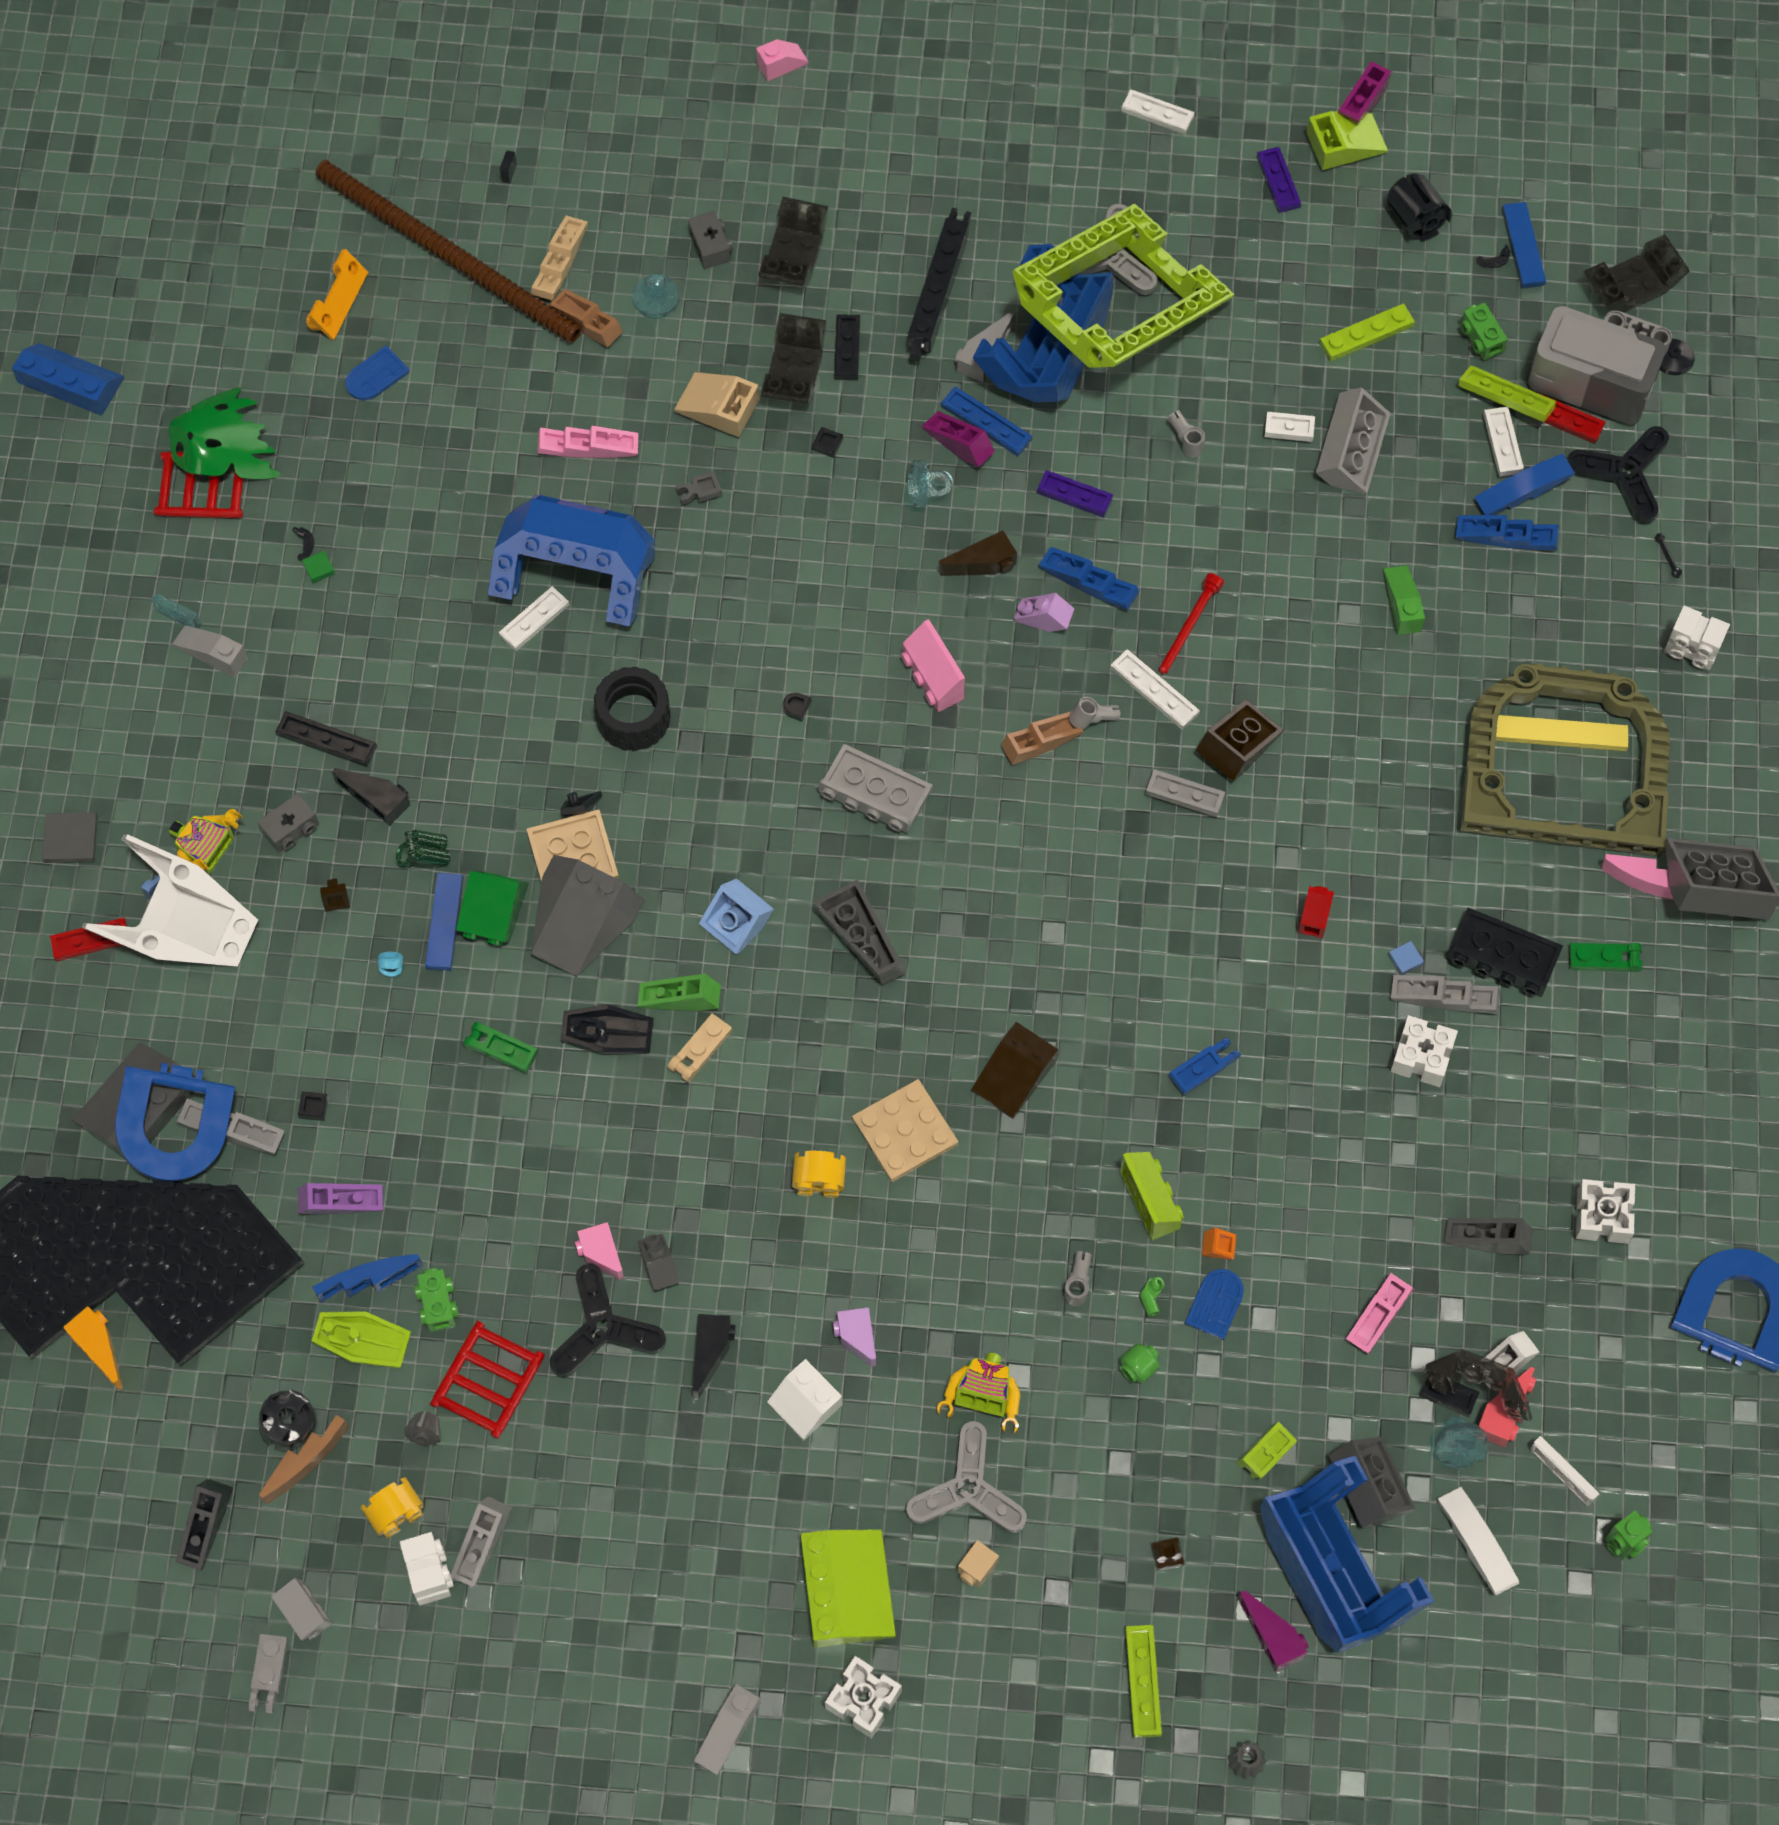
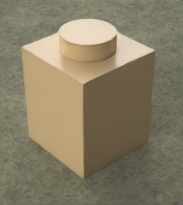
M977 1540L958 1565L959 1578L969 1586L975 1584L980 1588L999 1563V1555Z

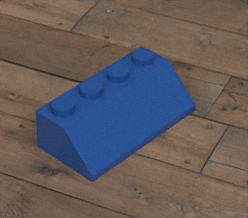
M41 343L23 349L12 367L19 384L101 416L124 380V376Z

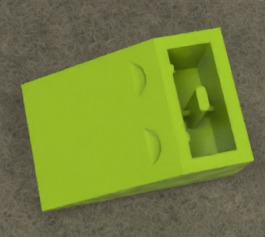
M1329 111L1309 117L1306 133L1322 170L1388 153L1372 113H1368L1359 123L1341 115L1338 111Z

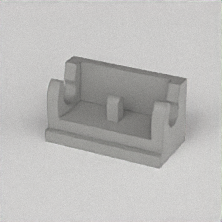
M294 1578L271 1596L302 1641L307 1638L309 1640L313 1639L333 1624L303 1580Z

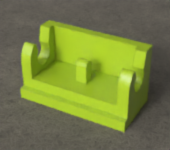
M1278 1421L1272 1424L1235 1463L1240 1468H1247L1251 1472L1250 1477L1262 1479L1297 1440Z

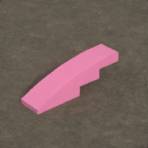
M591 426L590 430L566 427L564 431L540 428L538 431L537 453L583 458L633 457L638 454V433Z

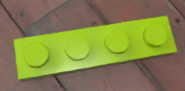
M1403 303L1322 337L1319 344L1331 362L1412 328L1415 321Z
M1472 365L1469 366L1459 379L1460 387L1542 422H1545L1555 409V400Z
M1153 1625L1126 1626L1134 1738L1161 1737L1162 1729Z

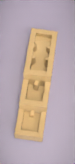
M565 216L549 243V251L540 265V273L531 287V294L551 301L555 299L579 249L588 226L587 221Z

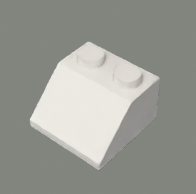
M806 1359L785 1377L767 1401L768 1405L803 1441L843 1405L842 1396Z

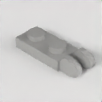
M260 1634L251 1683L252 1691L249 1711H257L261 1691L269 1692L265 1709L266 1713L273 1714L277 1693H280L289 1641L288 1637Z

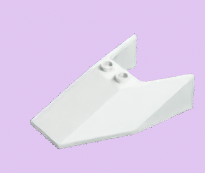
M128 834L123 835L121 840L159 874L158 884L145 913L136 927L83 923L81 928L154 959L238 967L258 919L198 865Z

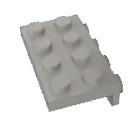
M843 744L825 778L821 779L818 783L819 792L824 798L828 800L835 799L852 811L858 810L863 812L869 819L873 821L880 820L888 824L891 829L908 833L933 789L932 784L846 744Z

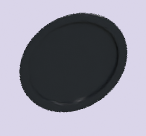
M1672 339L1664 356L1660 371L1668 375H1682L1688 372L1693 367L1695 361L1692 348L1681 340Z

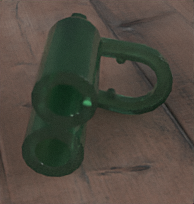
M420 830L405 832L406 841L396 851V863L400 868H407L412 862L441 867L448 865L450 853L448 850H445L448 842L445 834ZM404 849H407L409 858L402 862V853Z

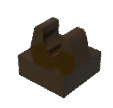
M335 878L327 880V887L320 888L325 912L350 907L345 883L338 884V879Z
M1178 1537L1151 1544L1157 1571L1184 1566L1185 1562Z

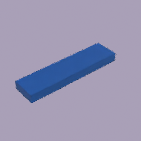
M1520 202L1503 205L1502 211L1521 287L1528 288L1545 285L1546 278L1527 203Z
M956 386L941 402L943 409L963 422L985 430L988 438L1017 457L1032 441V435Z
M437 873L425 964L426 969L452 971L463 874Z

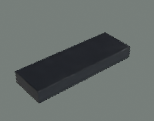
M837 314L834 380L858 381L860 315Z

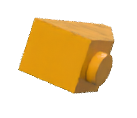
M87 1306L63 1328L114 1386L120 1390L123 1387L111 1335L105 1326L108 1320L99 1310L93 1312Z

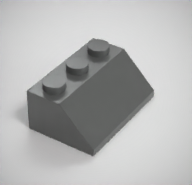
M1382 1436L1351 1440L1329 1454L1332 1463L1356 1456L1368 1478L1365 1483L1346 1496L1362 1528L1378 1526L1416 1510Z

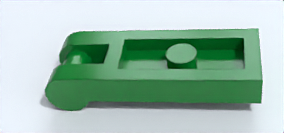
M1570 943V970L1641 971L1643 969L1642 961L1639 959V954L1642 953L1641 944ZM1622 955H1629V960L1622 961Z
M474 1022L471 1027L472 1033L469 1037L465 1038L462 1044L468 1050L479 1052L526 1074L538 1054L537 1048L479 1022ZM481 1036L487 1037L484 1043L479 1042Z

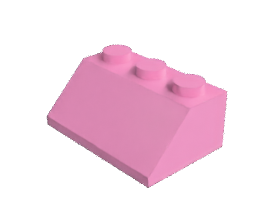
M928 619L903 642L901 658L905 666H910L913 670V678L918 686L922 685L924 688V695L930 706L934 705L936 710L940 712L964 700L965 677Z

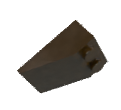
M1245 700L1207 730L1196 751L1223 772L1224 775L1235 781L1250 768L1284 730L1249 701Z
M1015 1022L996 1048L973 1085L971 1092L1014 1119L1056 1063L1058 1049L1018 1022Z

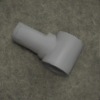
M1180 410L1175 411V414L1171 413L1167 420L1178 433V438L1182 442L1183 453L1188 457L1201 455L1205 441L1204 431L1201 428L1189 425Z
M1082 697L1071 711L1069 720L1074 727L1085 729L1090 723H1098L1100 720L1118 721L1120 710H1118V705L1101 706L1090 697Z
M1076 1251L1073 1271L1069 1274L1065 1284L1064 1298L1072 1306L1083 1305L1088 1298L1090 1280L1088 1272L1092 1259V1254L1085 1252L1084 1260H1082L1083 1251ZM1079 1287L1083 1290V1293L1081 1295H1073L1070 1289Z

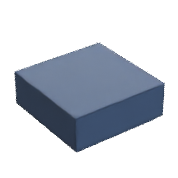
M1412 941L1390 951L1388 954L1400 975H1404L1424 964Z

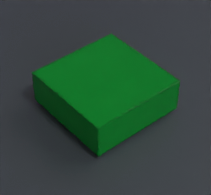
M325 551L302 560L312 583L335 574Z

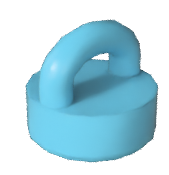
M391 951L380 953L377 959L379 972L387 977L400 975L403 966V956L398 952Z

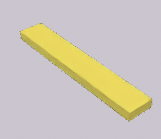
M1499 715L1496 741L1627 751L1628 725Z

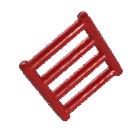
M161 452L163 469L158 507L154 508V515L211 518L243 517V511L240 509L243 478H240L235 471L230 508H216L220 475L210 476L206 508L192 507L196 474L186 472L182 507H168L173 459L171 452ZM177 452V455L182 457L184 452Z
M476 1321L433 1395L430 1405L435 1408L441 1406L491 1431L490 1435L499 1439L539 1369L545 1354L540 1351L534 1353L484 1328L485 1325L481 1321ZM480 1337L530 1362L524 1374L521 1376L471 1351L478 1338ZM467 1360L517 1385L511 1397L508 1399L458 1374L465 1361ZM454 1383L504 1408L497 1422L445 1397L451 1385Z

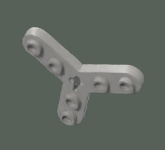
M1122 204L1112 205L1107 211L1106 219L1127 207ZM1123 249L1114 253L1111 259L1105 258L1078 273L1091 274L1107 269L1142 295L1153 293L1157 286L1156 275Z
M971 1421L961 1428L956 1478L911 1498L906 1508L910 1521L915 1524H924L968 1504L1007 1532L1016 1533L1025 1527L1027 1521L1025 1510L983 1480L987 1432L981 1423ZM968 1481L970 1485H976L973 1488V1494L964 1491L956 1495L957 1492L964 1488L965 1482Z

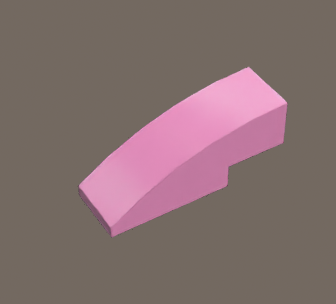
M1605 855L1601 869L1613 878L1644 893L1673 899L1668 870L1656 869L1657 859Z
M1390 1273L1346 1339L1369 1354L1414 1288Z

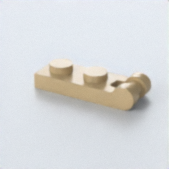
M712 1013L681 1051L671 1059L667 1068L673 1072L677 1071L682 1075V1079L690 1082L731 1034L732 1027ZM686 1059L692 1063L691 1066L688 1067L683 1064Z

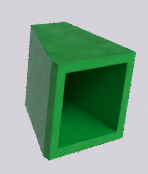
M470 871L456 930L462 931V936L477 940L478 936L486 937L487 943L501 946L502 942H510L529 882L484 871Z

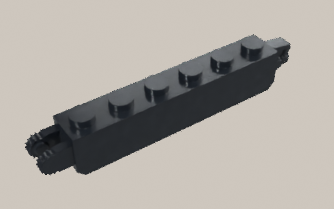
M952 208L949 218L946 217L908 332L907 347H911L910 361L919 363L923 351L931 352L967 244L972 212L966 211L963 221L956 220L958 209Z

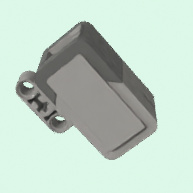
M1559 306L1553 310L1537 347L1528 378V385L1539 393L1582 407L1624 424L1634 425L1641 419L1664 356L1671 343L1672 334L1665 327L1616 310L1607 313L1604 320L1565 306Z

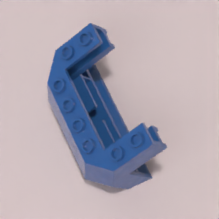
M1052 244L1029 245L1020 264L1027 263L1054 248ZM1113 272L1077 274L1057 285L1063 291L1057 306L1083 330L1095 324L1100 325L1102 328L1104 327L1114 289ZM1033 317L1016 352L1004 338H996L993 346L986 339H982L973 356V359L997 388L1033 402H1058L1069 398L1085 365L1035 317Z
M537 494L514 508L506 516L494 548L488 595L512 600L513 594H517L520 589L524 555L613 575L606 621L630 626L637 618L643 573L655 559V539L632 515Z
M1356 1456L1333 1462L1302 1487L1265 1497L1260 1505L1266 1537L1318 1637L1337 1653L1360 1646L1402 1625L1435 1602L1422 1577L1417 1578L1410 1584L1408 1582L1401 1583L1385 1595L1382 1593L1335 1505L1368 1480Z

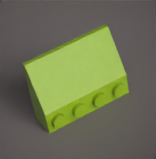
M824 1530L801 1533L814 1648L896 1638L882 1530Z

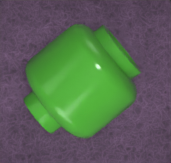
M1141 1343L1135 1344L1121 1356L1120 1370L1130 1382L1144 1383L1159 1370L1157 1359L1160 1356L1151 1345L1146 1347Z

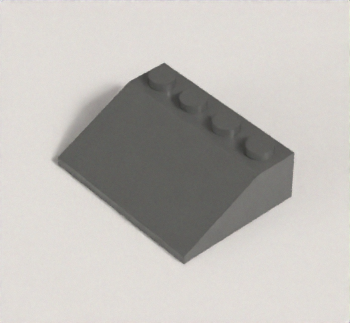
M1666 838L1665 847L1670 890L1679 910L1770 920L1779 903V891L1757 848Z
M139 1042L72 1119L73 1122L124 1159L115 1137V1117L126 1065L160 1072L161 1063H167L168 1073L171 1072L172 1065H181ZM151 1083L143 1123L144 1133L149 1143L156 1138L194 1091Z

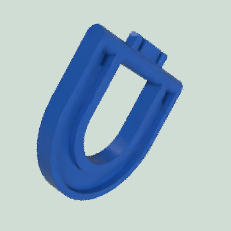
M161 1063L160 1072L126 1065L115 1117V1137L124 1159L142 1175L158 1181H182L203 1172L213 1163L224 1144L235 1086L202 1080L203 1070L198 1069L193 1078V1068L172 1065L171 1072L168 1073L167 1063ZM151 1083L205 1094L196 1139L188 1148L180 1152L167 1153L153 1147L145 1136L143 1123Z
M1728 1249L1711 1255L1696 1268L1690 1277L1670 1328L1702 1341L1703 1343L1700 1346V1351L1706 1353L1708 1347L1712 1346L1710 1355L1730 1363L1732 1357L1735 1356V1366L1740 1367L1743 1359L1776 1373L1779 1368V1264L1762 1253L1748 1249ZM1732 1279L1747 1280L1759 1287L1766 1297L1768 1311L1754 1349L1703 1328V1323L1716 1290L1726 1281Z

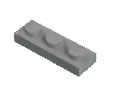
M1154 769L1146 795L1217 817L1225 792Z

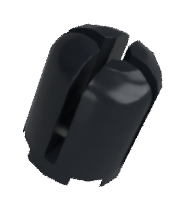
M1417 173L1408 174L1406 178L1402 177L1397 180L1389 189L1387 195L1388 207L1412 238H1419L1421 241L1432 239L1439 234L1438 229L1446 220L1450 222L1452 217L1450 207L1425 176Z
M294 1390L279 1391L271 1394L263 1402L259 1414V1433L263 1442L269 1446L274 1441L275 1450L280 1452L293 1451L301 1447L306 1442L307 1435L310 1436L314 1422L310 1401L302 1393ZM292 1411V1423L283 1424L281 1421L286 1419Z

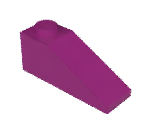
M1371 61L1338 110V113L1359 123L1378 103L1388 88L1392 71Z
M937 411L922 425L924 431L960 459L977 467L995 452L985 430Z
M1247 1591L1240 1592L1238 1600L1275 1672L1304 1659L1308 1653L1306 1649L1309 1648L1302 1633L1298 1634L1291 1624Z

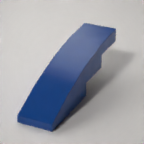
M1560 454L1501 481L1475 496V499L1485 515H1496L1507 507L1510 509L1516 507L1530 497L1533 500L1575 475V472L1564 454Z
M1458 515L1456 539L1505 548L1557 550L1559 538L1558 524H1533V520H1508L1507 515Z
M1054 547L1049 548L1039 564L1042 570L1059 580L1125 610L1129 609L1139 593L1138 586L1116 579L1115 573L1095 567L1092 560Z
M418 1254L389 1257L338 1273L313 1286V1289L321 1303L345 1290L350 1298L373 1285L378 1293L421 1268L423 1264Z

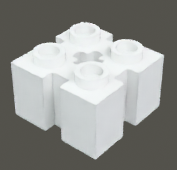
M1683 606L1664 652L1670 654L1675 659L1686 657L1693 660L1692 664L1695 667L1711 670L1730 624L1714 617L1708 619L1701 616V612Z
M1408 1015L1390 1072L1408 1078L1411 1077L1412 1073L1422 1075L1421 1082L1440 1087L1458 1031L1438 1025L1437 1029L1434 1030L1426 1027L1428 1021Z
M1582 1179L1577 1189V1209L1581 1211L1576 1219V1239L1597 1241L1600 1235L1607 1236V1242L1629 1244L1634 1235V1214H1630V1211L1635 1204V1184L1614 1182L1611 1188L1603 1187V1181Z
M432 1532L400 1541L413 1594L417 1598L418 1604L421 1606L450 1597L449 1588L454 1587L447 1564H442V1562L447 1561L440 1539L435 1540Z
M855 1656L843 1674V1680L846 1682L845 1685L842 1687L836 1684L825 1701V1709L843 1721L847 1715L853 1718V1727L872 1739L884 1721L882 1709L891 1710L902 1693V1686L884 1674L880 1679L873 1676L874 1668ZM864 1693H867L868 1701L860 1702L857 1695L861 1694L863 1696Z

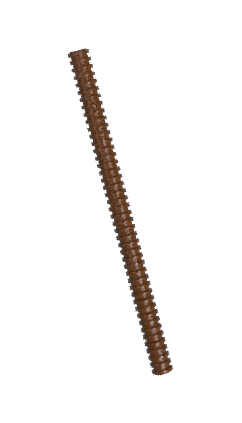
M324 160L317 166L316 178L321 179L322 182L327 183L334 190H338L340 194H343L351 201H355L357 205L371 212L372 215L377 216L383 222L388 223L389 226L394 227L395 230L400 231L407 238H411L412 241L417 242L424 249H428L436 257H439L447 264H451L459 272L468 275L470 279H474L482 287L489 291L491 290L493 294L502 298L503 301L508 302L512 306L514 305V308L520 309V312L525 313L532 320H537L538 324H543V327L548 328L549 331L554 332L561 339H566L567 343H572L579 337L581 332L579 324H575L573 320H570L560 312L558 313L556 309H552L550 305H546L538 297L529 294L527 290H523L515 282L508 278L506 279L504 275H500L492 267L485 263L483 264L481 260L472 256L471 253L466 252L462 248L460 249V246L455 245L454 242L449 241L442 234L432 230L431 227L426 226L419 219H415L414 216L409 215L402 208H398L390 200L381 197L373 189L366 185L364 186L362 182H359L356 178L347 174V172L342 171L335 164Z

